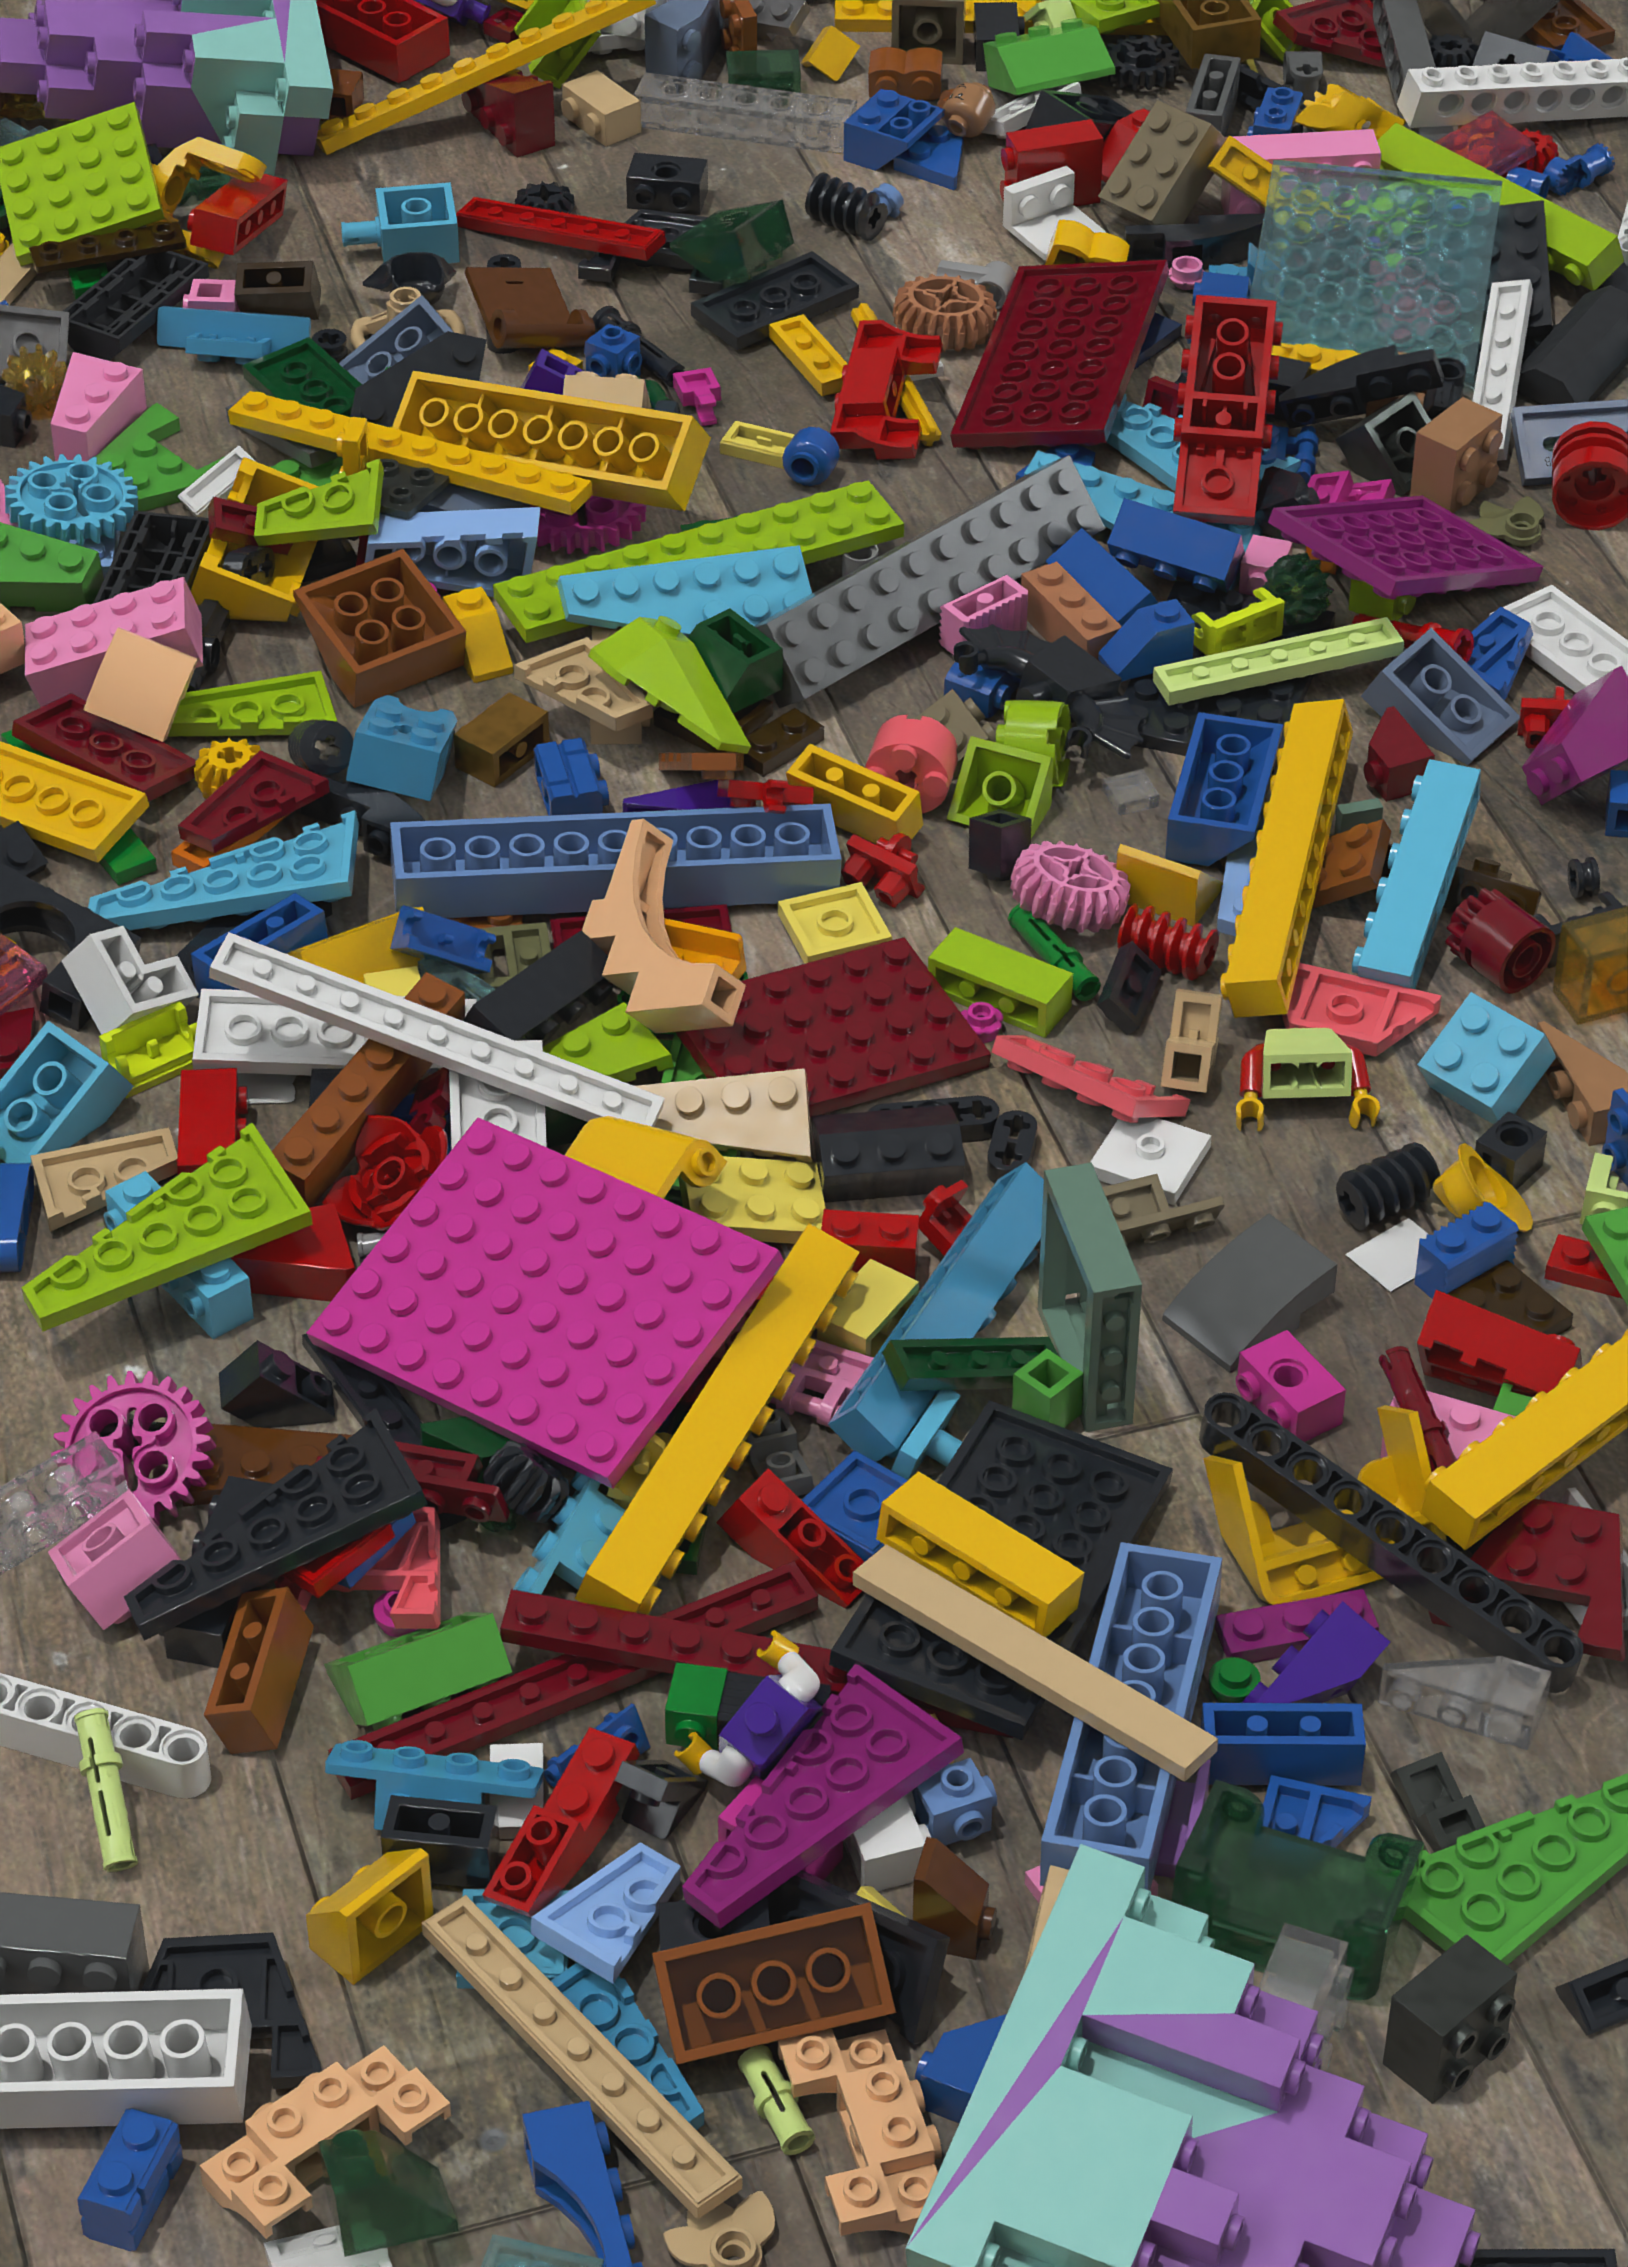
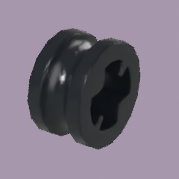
M324 329L312 336V340L338 363L347 357V337L342 331Z
M1588 857L1584 863H1580L1578 859H1571L1567 869L1571 895L1574 898H1581L1583 893L1587 892L1590 897L1598 896L1600 891V872L1596 859Z

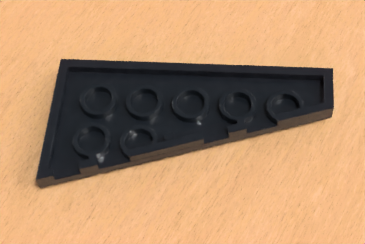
M373 1409L362 1418L365 1426L347 1440L340 1434L326 1445L329 1453L312 1466H297L237 1512L240 1520L223 1533L213 1529L201 1538L200 1541L203 1548L187 1560H172L125 1595L124 1599L144 1641L157 1634L168 1632L182 1622L205 1611L216 1609L230 1599L253 1588L264 1586L280 1575L301 1565L312 1563L318 1557L347 1543L355 1542L366 1534L395 1520L403 1519L412 1512L428 1505L422 1488L377 1409Z

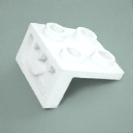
M1068 166L1004 187L1003 226L1043 260H1046L1049 244L1059 220L1076 221L1087 226L1094 233H1106L1104 229L1073 205L1075 172Z

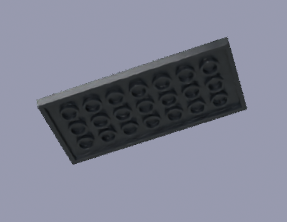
M989 1400L937 1483L945 1486L953 1493L986 1511L991 1516L1085 1572L1078 1609L1046 1637L1073 1653L1108 1592L1120 1543L1136 1544L1170 1485L1173 1468ZM866 1594L830 1653L829 1665L849 1672L855 1664L860 1665L897 1692L1020 1740H1023L1046 1700L869 1594Z

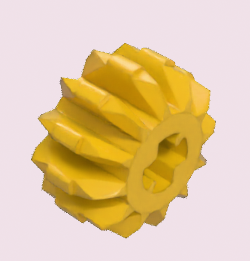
M228 738L223 743L212 741L210 748L200 749L199 758L195 761L194 774L195 781L198 783V788L202 792L203 798L207 799L256 755L261 750L260 746L249 745L247 739L233 742Z

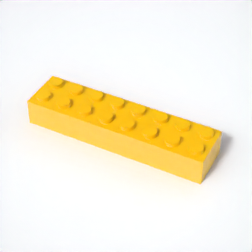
M419 371L412 372L392 426L401 431L420 436H429L435 440L454 445H463L469 449L501 455L507 459L526 464H535L541 468L560 473H569L575 477L590 480L592 482V496L679 511L686 510L711 437L697 420L689 415Z

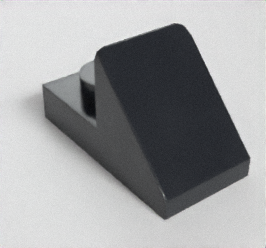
M665 1760L622 1761L615 1781L631 1788L629 1798L622 1813V1819L624 1822L660 1839H666L705 1791L708 1780Z

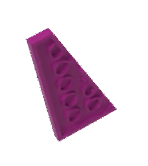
M855 1664L847 1674L848 1683L838 1695L831 1694L823 1704V1715L814 1727L802 1731L761 1784L762 1794L752 1806L745 1805L736 1816L737 1826L727 1839L714 1844L683 1884L682 1889L685 1902L721 1929L964 1753L962 1737L863 1667Z

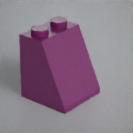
M1622 666L1615 668L1574 694L1522 766L1526 775L1527 785L1532 793L1537 796L1541 805L1609 773L1610 770H1615L1628 763V676Z

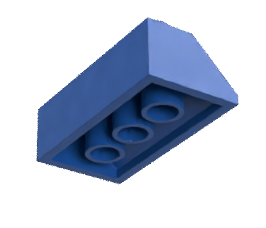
M1198 712L1168 817L1165 859L1185 864L1209 866L1255 839L1283 732V724Z

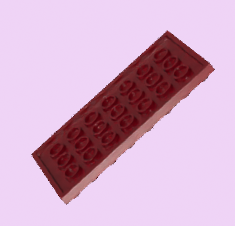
M1167 260L1019 266L950 433L953 448L981 449L994 446L1018 448L1025 445L1056 447L1061 444L1093 446L1099 443H1107L1169 275Z

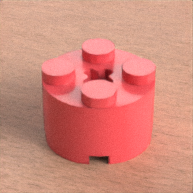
M898 715L886 721L878 730L865 768L919 791L922 814L927 813L942 804L949 791L958 762L956 739L943 724L933 718L922 716L920 720L907 719L908 715Z

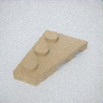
M588 637L514 664L515 679L614 731L631 727L653 717V705L644 700L646 696L631 681L626 686L622 685L588 657L591 648L596 646Z
M169 1127L31 1155L34 1177L50 1232L107 1206L106 1190L144 1171L156 1182L178 1173V1154Z

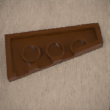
M212 1424L213 1429L205 1435L211 1436L216 1444V1448L204 1452V1454L209 1456L214 1466L210 1469H199L198 1473L207 1484L205 1487L191 1485L188 1491L192 1495L194 1502L190 1504L183 1501V1507L210 1504L215 1494H221L228 1476L275 1484L297 1466H312L315 1464L318 1456L324 1457L329 1452L326 1445L340 1434ZM341 1434L346 1438V1440L352 1436L348 1434Z

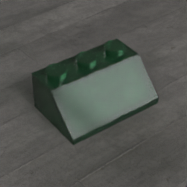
M782 199L716 211L669 244L671 251L713 281L729 279L730 284H738L752 279V273L766 269L768 267L767 262L783 257L782 252L794 244V239Z

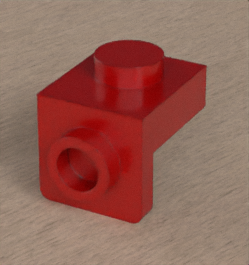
M963 1180L948 1188L944 1185L936 1187L926 1196L922 1203L925 1210L919 1217V1230L944 1256L972 1217L959 1203L969 1188Z

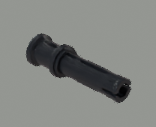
M613 306L602 307L593 316L595 333L607 324H611L640 336L641 365L659 377L666 385L673 387V373L684 372L685 367L644 338L637 324L632 321H625L621 318L619 311Z

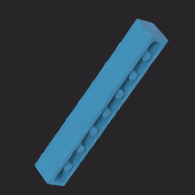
M1027 1162L996 1181L828 1423V1426L853 1451L856 1450L875 1462L885 1456H888L890 1459L897 1457L899 1450L909 1437L908 1433L912 1427L918 1424L931 1405L930 1401L933 1396L940 1391H900L882 1354L889 1341L973 1338L977 1332L983 1330L995 1318L997 1312L993 1308L997 1302L1003 1300L1015 1288L1017 1281L1014 1277L1017 1272L1023 1270L1036 1257L1038 1251L1034 1247L1041 1241L1044 1179Z

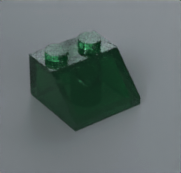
M375 2129L364 2132L360 2130H346L336 2134L332 2139L318 2142L327 2200L345 2257L459 2231L458 2222L440 2171L435 2165Z

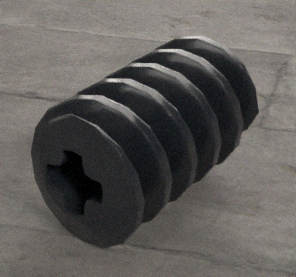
M825 172L819 173L815 177L805 201V211L812 219L822 221L828 226H834L840 231H846L850 235L858 236L865 241H871L879 235L888 215L887 205L880 203L877 193L869 192L867 194L866 189L862 187L855 188L852 183H843L840 178H831Z
M312 719L300 723L293 729L289 736L287 748L290 758L296 766L317 774L331 775L341 772L349 765L353 737L348 729L338 722ZM317 740H321L320 743L326 746L324 754H321V751L315 748Z
M1416 1142L1408 1143L1402 1149L1390 1151L1386 1156L1373 1159L1371 1163L1361 1164L1355 1170L1343 1172L1336 1184L1338 1203L1350 1225L1357 1230H1363L1367 1228L1369 1221L1372 1223L1381 1222L1384 1214L1388 1217L1394 1216L1399 1212L1400 1208L1404 1210L1412 1208L1415 1201L1418 1203L1427 1201L1430 1197V1189L1433 1190V1183L1440 1177V1171L1435 1159L1422 1144Z

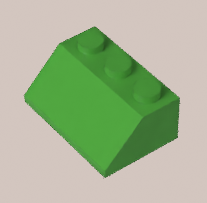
M1082 18L1061 21V27L1050 29L1049 25L1028 28V34L1017 36L1015 32L995 35V41L983 43L988 86L1014 95L1116 74L1115 66L1097 27L1083 23Z
M465 1612L441 1621L438 1629H418L324 1664L330 1680L355 1725H372L374 1731L403 1720L402 1713L418 1707L423 1712L450 1701V1695L467 1689L470 1693L497 1682L499 1677L512 1673L493 1613Z

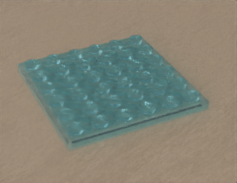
M1273 160L1250 299L1277 301L1276 321L1283 322L1281 343L1292 345L1315 344L1322 348L1353 350L1357 353H1365L1395 345L1398 352L1404 353L1434 348L1437 358L1452 357L1463 362L1466 366L1465 382L1474 383L1503 181Z

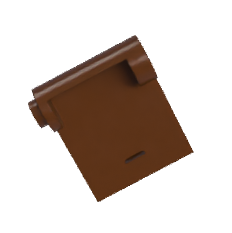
M466 267L465 276L493 345L496 348H584L585 341L594 335V321L589 317L586 310L574 309L571 314L569 313L551 268Z

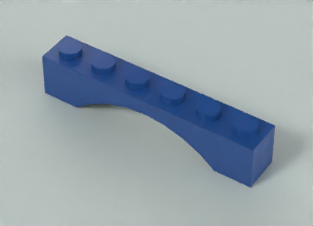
M584 2101L522 2114L524 2148L536 2194L557 2207L579 2228L595 2252L600 2267H643L642 2262H631L628 2250L635 2249L632 2222L629 2214L619 2216L616 2203L623 2201L619 2173L616 2167L609 2169L606 2167L604 2156L611 2154L608 2132L604 2121L595 2123L590 2102Z

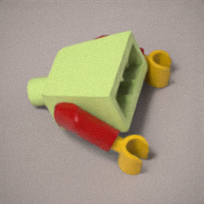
M1329 1028L1267 1030L1265 1043L1257 1044L1244 1054L1241 1061L1239 1095L1244 1099L1240 1100L1236 1105L1237 1129L1241 1131L1242 1120L1246 1117L1256 1118L1257 1130L1261 1131L1263 1129L1264 1107L1261 1101L1258 1100L1260 1097L1268 1099L1354 1096L1355 1099L1348 1118L1351 1127L1354 1129L1358 1128L1360 1114L1367 1115L1371 1120V1126L1374 1127L1380 1111V1103L1374 1096L1368 1095L1371 1091V1084L1363 1053L1358 1048L1343 1042Z

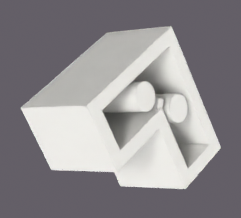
M124 926L90 934L62 960L101 1035L178 1001L186 1007L199 995L178 956L144 964Z

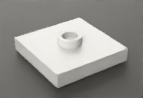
M1157 1117L1139 1118L1138 1123H1130L1118 1119L1091 1162L1099 1181L1111 1185L1158 1174L1168 1204L1175 1205L1209 1151L1211 1135Z

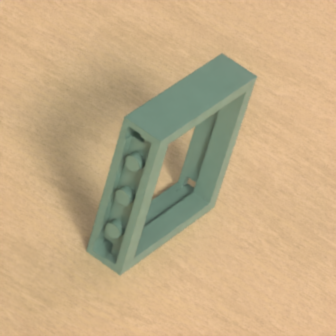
M1092 1162L1044 1170L1037 1310L1046 1333L1050 1337L1059 1357L1084 1373L1082 1414L1079 1417L1085 1432L1133 1424L1142 1296L1141 1280ZM1077 1293V1298L1065 1300L1066 1295Z

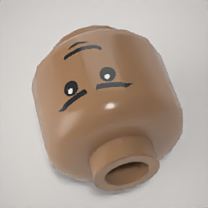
M976 82L959 84L942 106L945 109V115L942 118L948 130L956 136L968 138L979 136L996 112V105L991 91L983 84Z

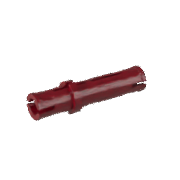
M1397 1346L1386 1350L1385 1352L1390 1362H1388L1386 1355L1381 1354L1378 1360L1389 1381L1399 1407L1418 1411L1431 1472L1440 1466L1448 1468L1457 1461L1448 1441L1450 1433L1446 1423L1443 1420L1440 1422L1433 1409L1432 1403L1410 1357L1408 1348Z

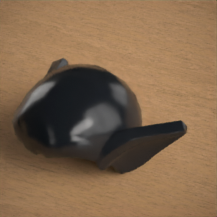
M408 252L396 255L381 264L363 281V286L390 293L400 287H412L417 289L430 305H433L440 300L445 284L451 280L456 271L439 255L428 252Z

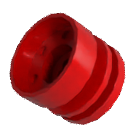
M1585 422L1574 425L1561 434L1553 446L1552 502L1557 514L1566 523L1582 530L1599 531L1614 527L1628 518V434L1622 428L1608 422Z

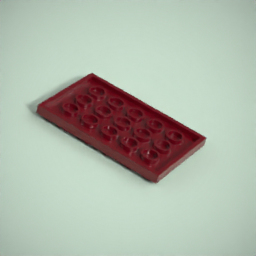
M905 937L742 980L741 982L746 987L733 1026L675 1032L706 1078L805 1069L808 1083L810 1117L987 1068L991 1058L990 1051L932 973L928 971L926 965Z

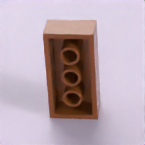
M871 1902L651 1953L676 2065L896 2013Z

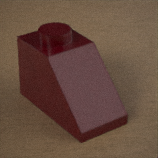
M1394 706L1386 708L1369 742L1367 762L1363 768L1368 785L1374 787L1386 802L1411 795L1416 776L1424 775L1429 759L1435 760L1434 753Z

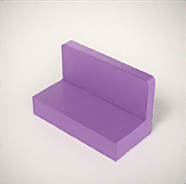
M1211 1760L1205 1762L1198 1769L1196 1784L1182 1781L1176 1782L1154 1875L1193 1881L1208 1799Z

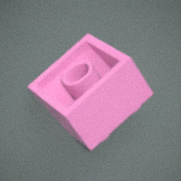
M130 1489L48 1551L69 1589L103 1630L113 1623H122L132 1616L124 1599L125 1595L172 1560H182Z

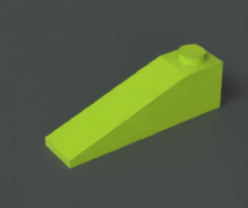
M659 616L658 619L638 617L591 648L588 657L613 679L624 686L628 685L631 681L646 690L648 693L644 700L655 707L660 706L670 712L680 714L677 719L678 723L718 750L748 754L751 748L750 743L696 646L680 632L682 627L676 621L665 616Z

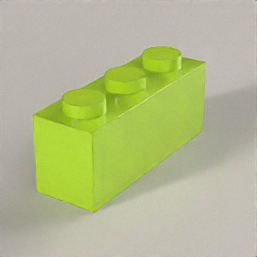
M957 927L948 934L928 957V971L932 973L953 1002L968 1008L976 1002L989 1003L1002 1013L1003 1022L1043 1038L1047 1037L1072 1007L1073 973Z

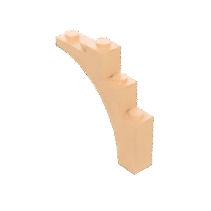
M645 819L631 820L605 898L592 900L582 931L608 955L602 976L630 995L625 1012L656 1034L731 1027L734 1024L746 985L716 963H690L681 960L671 946L665 928L663 911L665 871L674 840Z

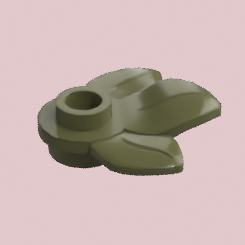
M1525 496L1517 501L1513 509L1503 508L1483 500L1480 505L1479 519L1471 520L1469 523L1494 538L1505 539L1516 547H1526L1536 543L1541 538L1542 528L1540 523L1544 518V511L1529 496Z

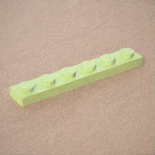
M1388 617L1157 666L1153 670V682L1168 705L1187 703L1192 700L1224 695L1229 692L1265 686L1270 683L1302 678L1307 675L1399 656L1404 649V640Z

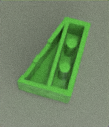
M0 522V603L9 611L10 606L35 607V610L39 612H67L80 605L93 604L104 581L98 551Z

